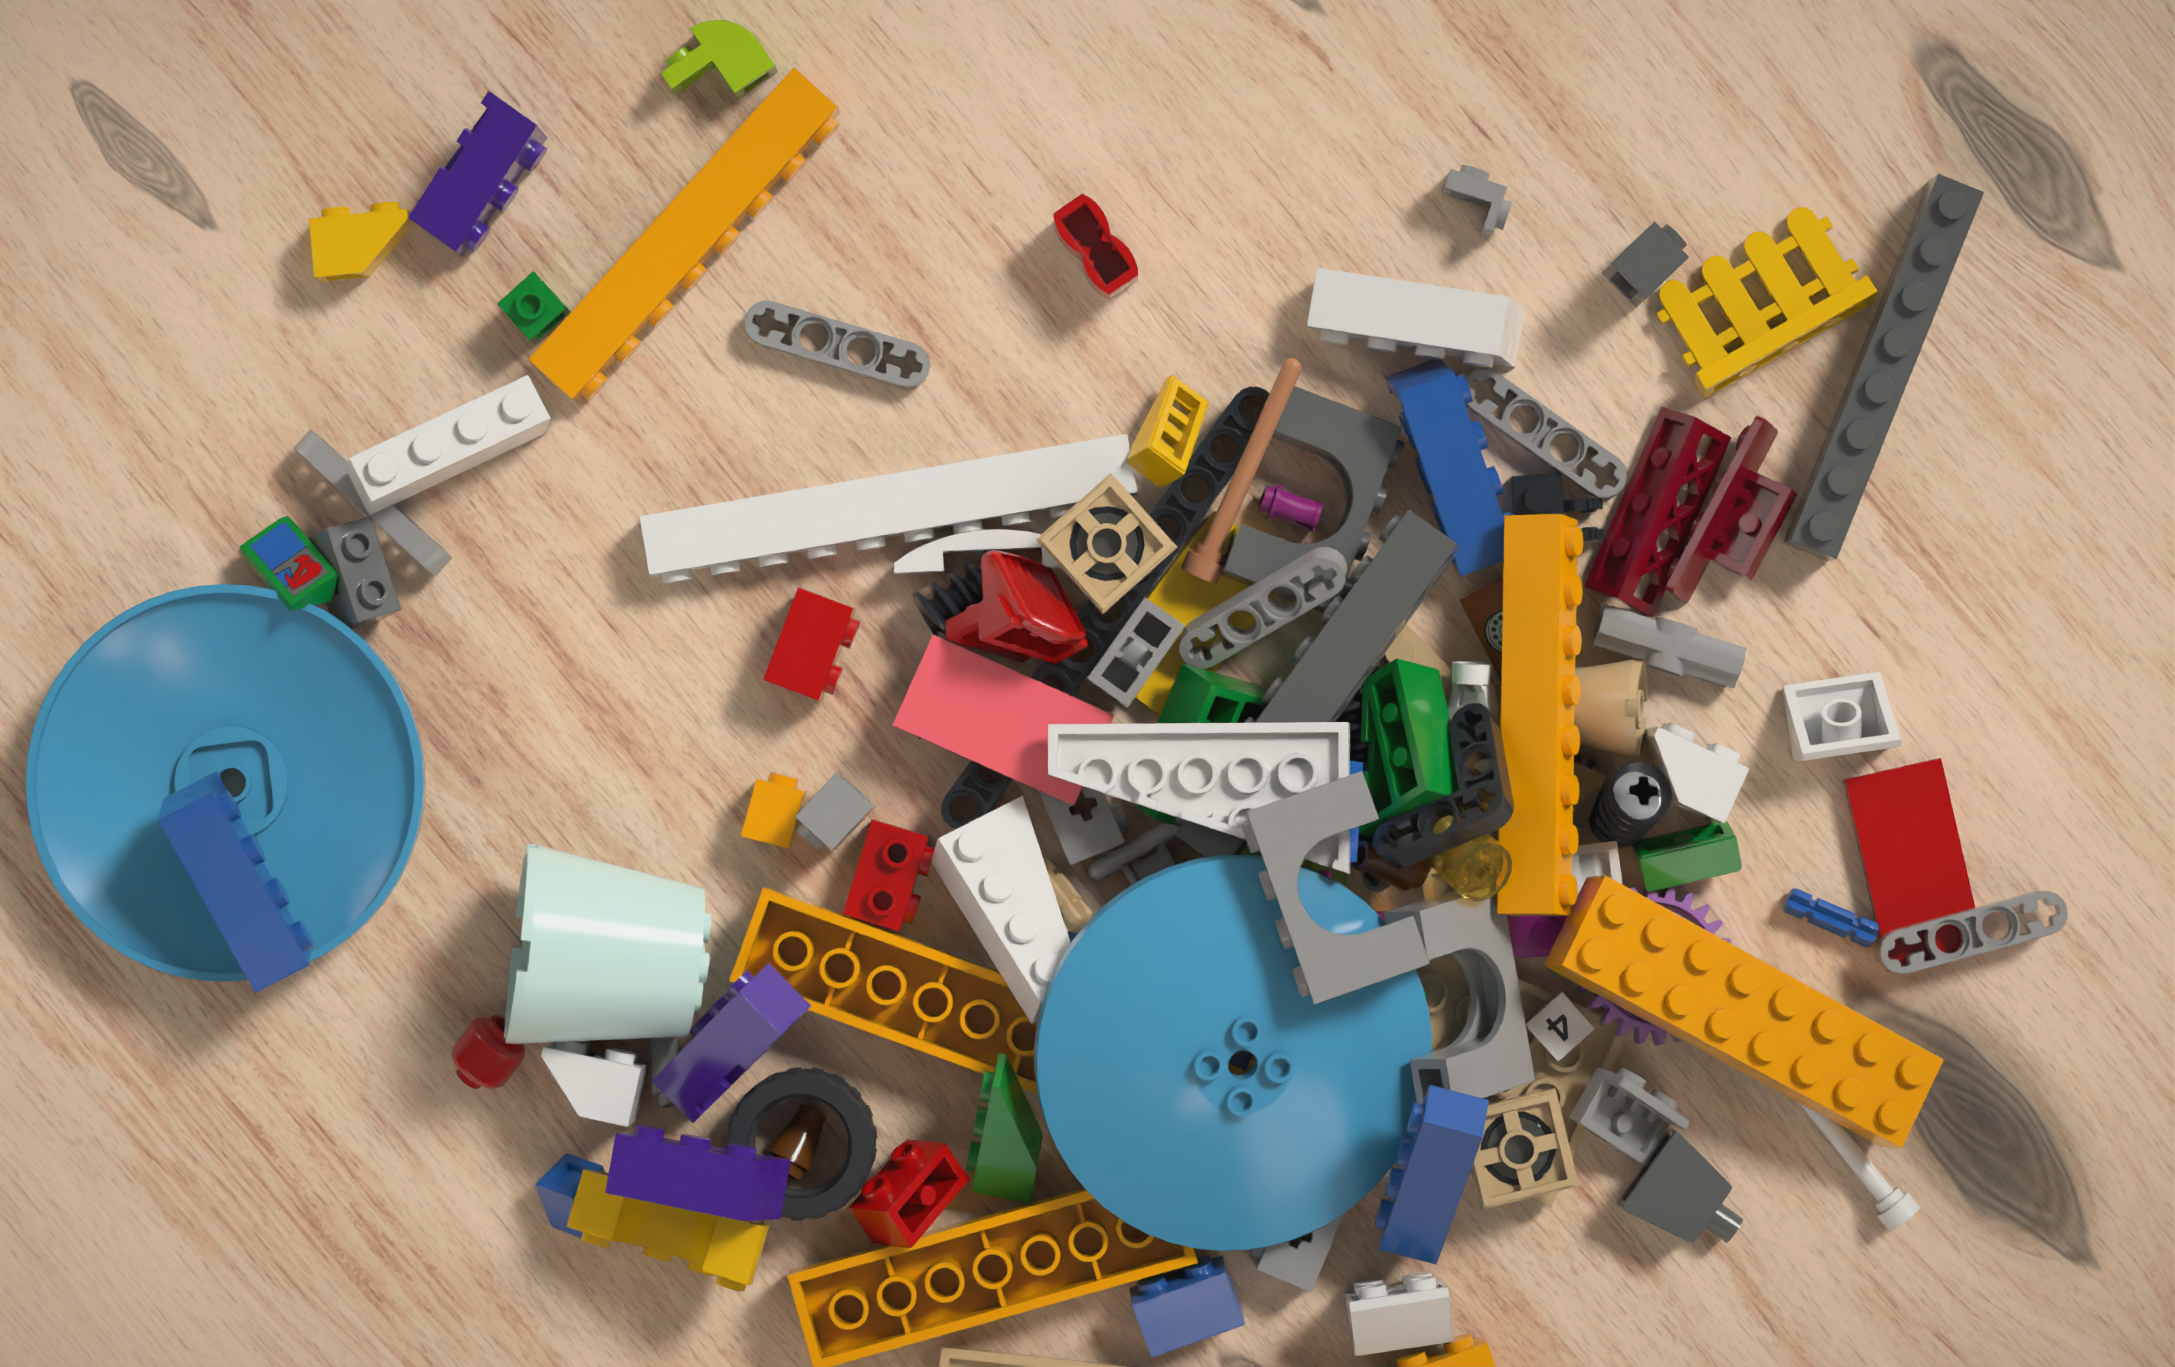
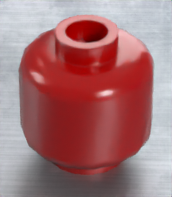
M492 1015L490 1018L479 1017L474 1019L453 1046L451 1055L458 1068L456 1074L464 1084L473 1089H480L481 1086L490 1089L502 1087L524 1059L526 1052L523 1044L505 1043L504 1017Z

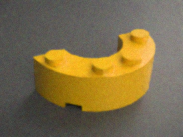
M583 1169L567 1223V1227L582 1232L580 1240L605 1248H609L611 1241L644 1247L643 1255L666 1262H671L673 1255L689 1261L687 1269L708 1276L717 1275L715 1284L728 1289L744 1292L746 1285L753 1284L769 1229L767 1222L759 1220V1223L756 1224L752 1221H740L607 1194L605 1191L609 1173Z

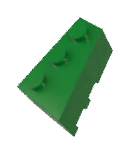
M1396 658L1369 676L1363 684L1361 742L1368 743L1367 771H1364L1363 775L1379 820L1360 826L1359 834L1374 837L1376 830L1387 820L1459 791L1449 732L1450 717L1438 669Z
M1182 663L1157 723H1245L1249 717L1257 721L1268 705L1262 701L1267 690L1254 683ZM1133 803L1154 820L1180 827L1175 822V816Z

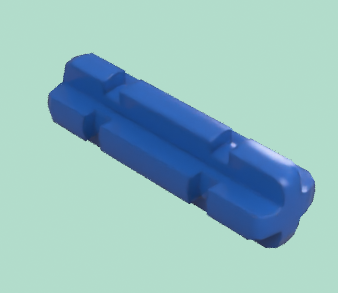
M1791 889L1784 902L1783 910L1785 913L1799 919L1806 917L1808 918V923L1844 938L1850 936V941L1861 946L1871 947L1877 937L1879 926L1876 922L1861 916L1857 919L1855 918V913L1823 899L1817 898L1813 900L1811 894L1800 889Z

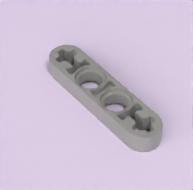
M762 301L754 304L745 316V328L750 338L755 343L770 349L903 388L920 386L930 374L931 363L928 354L921 346L909 341L773 301ZM767 310L774 311L775 321L790 326V316L800 318L792 330V345L782 344L787 335L776 330H770L767 337L760 336V328L754 324L756 316L764 317ZM811 324L823 326L829 335L826 346L816 352L805 349L800 341L801 332L806 326ZM867 338L875 345V356L869 364L863 366L856 365L849 360L847 349L854 339ZM885 343L893 345L894 347L889 354L899 359H905L908 352L915 353L916 362L922 365L921 372H912L909 379H904L901 377V369L886 363L885 374L877 372L876 370L883 360V345Z
M1478 369L1466 377L1472 399L1476 393L1470 387L1472 382L1476 381L1481 384L1486 379L1494 383L1491 391L1501 400L1505 399L1507 391L1513 394L1516 398L1504 408L1500 420L1491 414L1499 406L1488 399H1485L1481 404L1473 400V402L1465 405L1474 414L1556 472L1561 473L1562 476L1589 495L1602 499L1613 497L1624 488L1627 481V471L1623 462L1618 457L1512 382L1491 369ZM1528 406L1535 411L1537 425L1532 432L1521 434L1512 428L1510 414L1514 408ZM1567 434L1576 441L1578 448L1574 459L1568 462H1560L1552 456L1550 443L1555 436ZM1587 448L1596 453L1589 460L1590 463L1597 468H1603L1607 464L1614 468L1611 475L1617 481L1614 487L1606 484L1601 489L1594 486L1596 476L1586 468L1582 469L1580 477L1572 472V469L1584 459Z
M310 429L294 447L296 451L369 516L347 473L348 461ZM395 504L370 515L371 519L434 576L452 559L434 539Z
M1330 547L1313 549L1190 621L1184 627L1181 634L1179 653L1182 659L1188 665L1201 669L1215 666L1335 596L1342 590L1346 580L1347 563L1343 555ZM1319 565L1323 570L1333 568L1332 579H1328L1325 575H1319L1312 579L1315 575L1316 566ZM1310 581L1309 590L1307 592L1304 583ZM1287 587L1295 592L1297 600L1291 605L1280 606L1271 600L1269 593L1274 588ZM1236 611H1247L1255 617L1256 624L1249 629H1238L1231 624L1229 616ZM1219 625L1221 633L1216 636L1217 626ZM1198 637L1199 640L1204 642L1214 637L1210 650H1207L1202 645L1196 648L1193 647L1194 638Z
M2034 891L1891 930L1882 936L1876 948L1877 958L1887 971L1897 974H1909L2045 937L2060 931L2065 925L2068 917L2067 906L2064 900L2056 893ZM2043 899L2045 905L2055 907L2056 914L2049 916L2048 926L2044 927L2043 922L2040 920L2023 922L2022 924L2027 932L2019 934L2020 922L2012 908L2014 905L2020 904L2019 913L2021 914L2037 910V901ZM1995 911L2003 913L2009 921L2007 934L1999 940L1989 939L1982 927L1984 918L1989 913ZM1947 924L1954 925L1959 929L1962 940L1957 950L1951 953L1940 951L1935 944L1936 931ZM1925 930L1924 942L1932 956L1931 959L1924 961V951H1917L1906 955L1907 964L1901 966L1899 960L1889 959L1888 951L1895 948V939L1900 938L1901 942L1907 945L1919 943L1922 941L1917 932Z

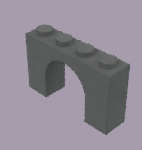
M1294 386L1272 438L1314 453L1325 459L1335 468L1345 489L1346 504L1343 517L1336 530L1328 538L1313 544L1292 543L1240 524L1234 528L1222 561L1224 566L1221 575L1251 586L1313 549L1330 547L1341 553L1347 563L1345 584L1339 593L1314 607L1313 610L1324 613L1336 596L1345 599L1354 586V582L1348 578L1353 561L1355 559L1361 562L1371 539V534L1365 532L1370 514H1379L1387 495L1388 488L1381 486L1387 467L1393 470L1396 468L1404 448V442L1398 440L1402 427ZM1319 565L1316 566L1315 575L1312 579L1319 575H1325L1328 579H1332L1333 568L1323 570ZM1310 581L1304 583L1307 592L1309 590ZM1277 587L1270 592L1292 602L1297 600L1295 592L1287 587Z

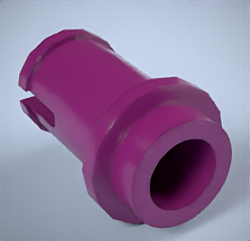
M1276 484L1275 487L1266 485L1257 513L1266 515V521L1270 522L1272 518L1314 532L1320 518L1323 502H1316L1284 491L1281 484Z

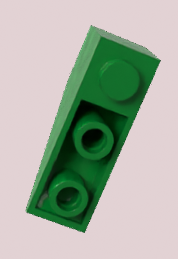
M999 1053L995 1073L989 1071L984 1073L979 1100L989 1102L988 1108L978 1106L972 1135L982 1137L981 1143L971 1141L966 1170L975 1172L971 1192L1030 1203L1043 1133L1007 1054Z

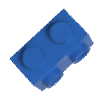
M1223 1255L1212 1259L1210 1256L1197 1257L1198 1263L1185 1266L1183 1269L1167 1275L1161 1273L1140 1279L1137 1285L1130 1287L1132 1308L1152 1358L1245 1325L1242 1305Z

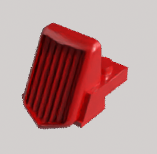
M991 550L981 557L983 601L968 606L965 611L946 621L947 640L1021 663L1035 657L1056 664L1088 647L1087 640L1085 639V630L1056 573L1051 568L1027 557L997 550Z

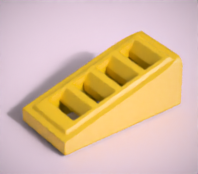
M1173 374L1167 377L1132 445L1127 464L1158 487H1165L1182 477L1187 469L1209 402ZM1173 402L1188 412V415H1184L1172 406Z

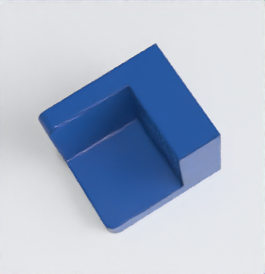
M565 1153L535 1185L551 1226L581 1238L582 1232L567 1227V1223L583 1169L605 1171L602 1165Z

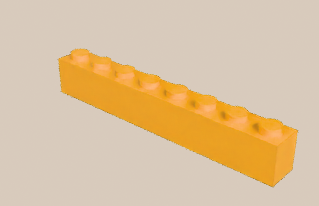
M793 68L528 360L576 403L583 396L587 400L592 399L608 381L604 372L614 361L618 360L623 364L638 349L641 341L636 337L649 323L654 328L657 327L674 308L670 300L682 287L687 291L691 290L707 272V268L703 264L715 250L722 255L732 246L741 234L736 227L749 214L756 218L769 205L774 197L769 191L781 178L789 182L801 170L807 161L802 156L814 142L821 146L832 136L840 125L835 120L840 114L838 106L796 68Z
M1563 514L1504 515L1501 734L1513 796L1514 812L1510 820L1499 829L1497 914L1510 916H1571V905L1575 904L1578 894L1577 881L1575 876L1572 875V855H1575L1578 849V831L1576 826L1573 825V805H1576L1578 802L1579 782L1573 774L1574 755H1577L1580 748V733L1578 727L1574 725L1575 705H1578L1581 697L1580 680L1575 675V655H1579L1582 646L1581 631L1576 625V606L1580 605L1583 593L1581 579L1577 576V556H1580L1583 550V534L1578 526V520Z

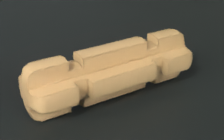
M1045 858L1044 863L1064 924L1070 932L1078 933L1091 919L1092 911L1081 900V896L1067 877L1061 873L1062 870L1053 859Z

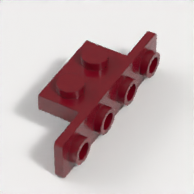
M1757 415L1751 426H1746L1740 433L1736 443L1737 452L1728 469L1721 471L1716 478L1713 486V498L1706 511L1700 513L1694 520L1690 529L1691 539L1682 556L1676 557L1669 567L1665 590L1679 601L1686 604L1689 602L1710 562L1752 581L1798 495L1793 489L1757 473L1778 434V430L1767 419Z

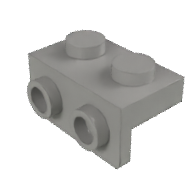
M1597 1067L1569 1116V1119L1632 1161L1645 1167L1648 1165L1670 1124L1686 1130L1690 1123L1688 1119L1676 1112L1679 1106L1678 1102L1657 1090H1653L1649 1094L1643 1089L1646 1081L1622 1067L1619 1068L1617 1074Z

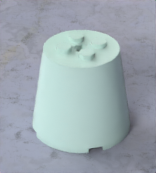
M527 844L522 864L515 917L523 918L520 937L522 947L512 946L505 1012V1043L524 1044L687 1037L691 1029L694 1012L700 1013L703 983L699 982L706 983L709 968V953L705 952V944L703 943H708L711 913H705L704 888L541 845Z

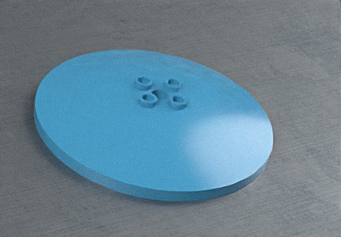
M202 585L171 591L148 599L124 611L103 625L80 646L52 683L35 722L27 756L26 799L32 835L46 872L68 907L101 940L123 955L147 967L174 976L218 982L248 980L158 822L165 797L216 771L221 778L226 770L235 768L241 771L245 777L246 786L244 791L239 796L233 798L241 812V819L249 834L254 835L266 858L264 863L272 879L277 877L288 895L290 904L286 906L294 922L301 920L312 938L314 947L309 949L311 953L310 962L328 954L349 940L365 926L385 904L399 883L411 859L424 812L426 777L419 729L411 706L399 682L385 661L351 627L316 605L309 604L305 608L289 611L278 598L277 591L248 585Z
M1219 855L1194 859L1170 866L1147 876L1119 893L1083 926L1067 947L1048 984L1037 1021L1034 1044V1072L1038 1099L1044 1121L1053 1142L1070 1171L1104 1208L1125 1223L1167 1242L1196 1249L1218 1251L1249 1250L1283 1243L1323 1227L1362 1200L1383 1179L1396 1162L1402 1136H1409L1410 1132H1407L1408 1122L1414 1102L1417 1103L1409 1059L1432 1052L1429 1009L1416 969L1314 1004L1311 995L1301 997L1292 972V968L1301 965L1294 946L1284 949L1275 920L1284 917L1278 899L1268 901L1258 873L1267 870L1263 857L1256 855ZM1301 865L1298 876L1299 897L1307 914L1319 926L1333 933L1354 935L1386 925L1385 921L1363 899L1343 884L1321 872ZM1241 1050L1253 1053L1254 1064L1250 1071L1243 1075H1235L1229 1071V1059L1234 1053Z

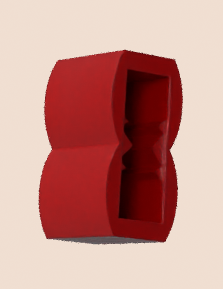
M1080 194L1053 213L1055 231L1060 242L1073 256L1082 260L1085 277L1099 295L1111 300L1138 281V267L1133 254L1120 239L1110 234L1108 220L1103 210L1093 199Z

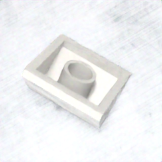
M1880 672L1783 685V697L1793 761H1805L1901 747L1900 734Z

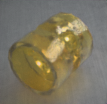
M1449 815L1441 818L1435 824L1433 833L1438 834L1447 830L1453 821V816ZM1490 834L1425 859L1426 863L1447 880L1448 884L1466 900L1475 902L1489 899L1497 894L1505 886L1512 872V859L1509 851Z

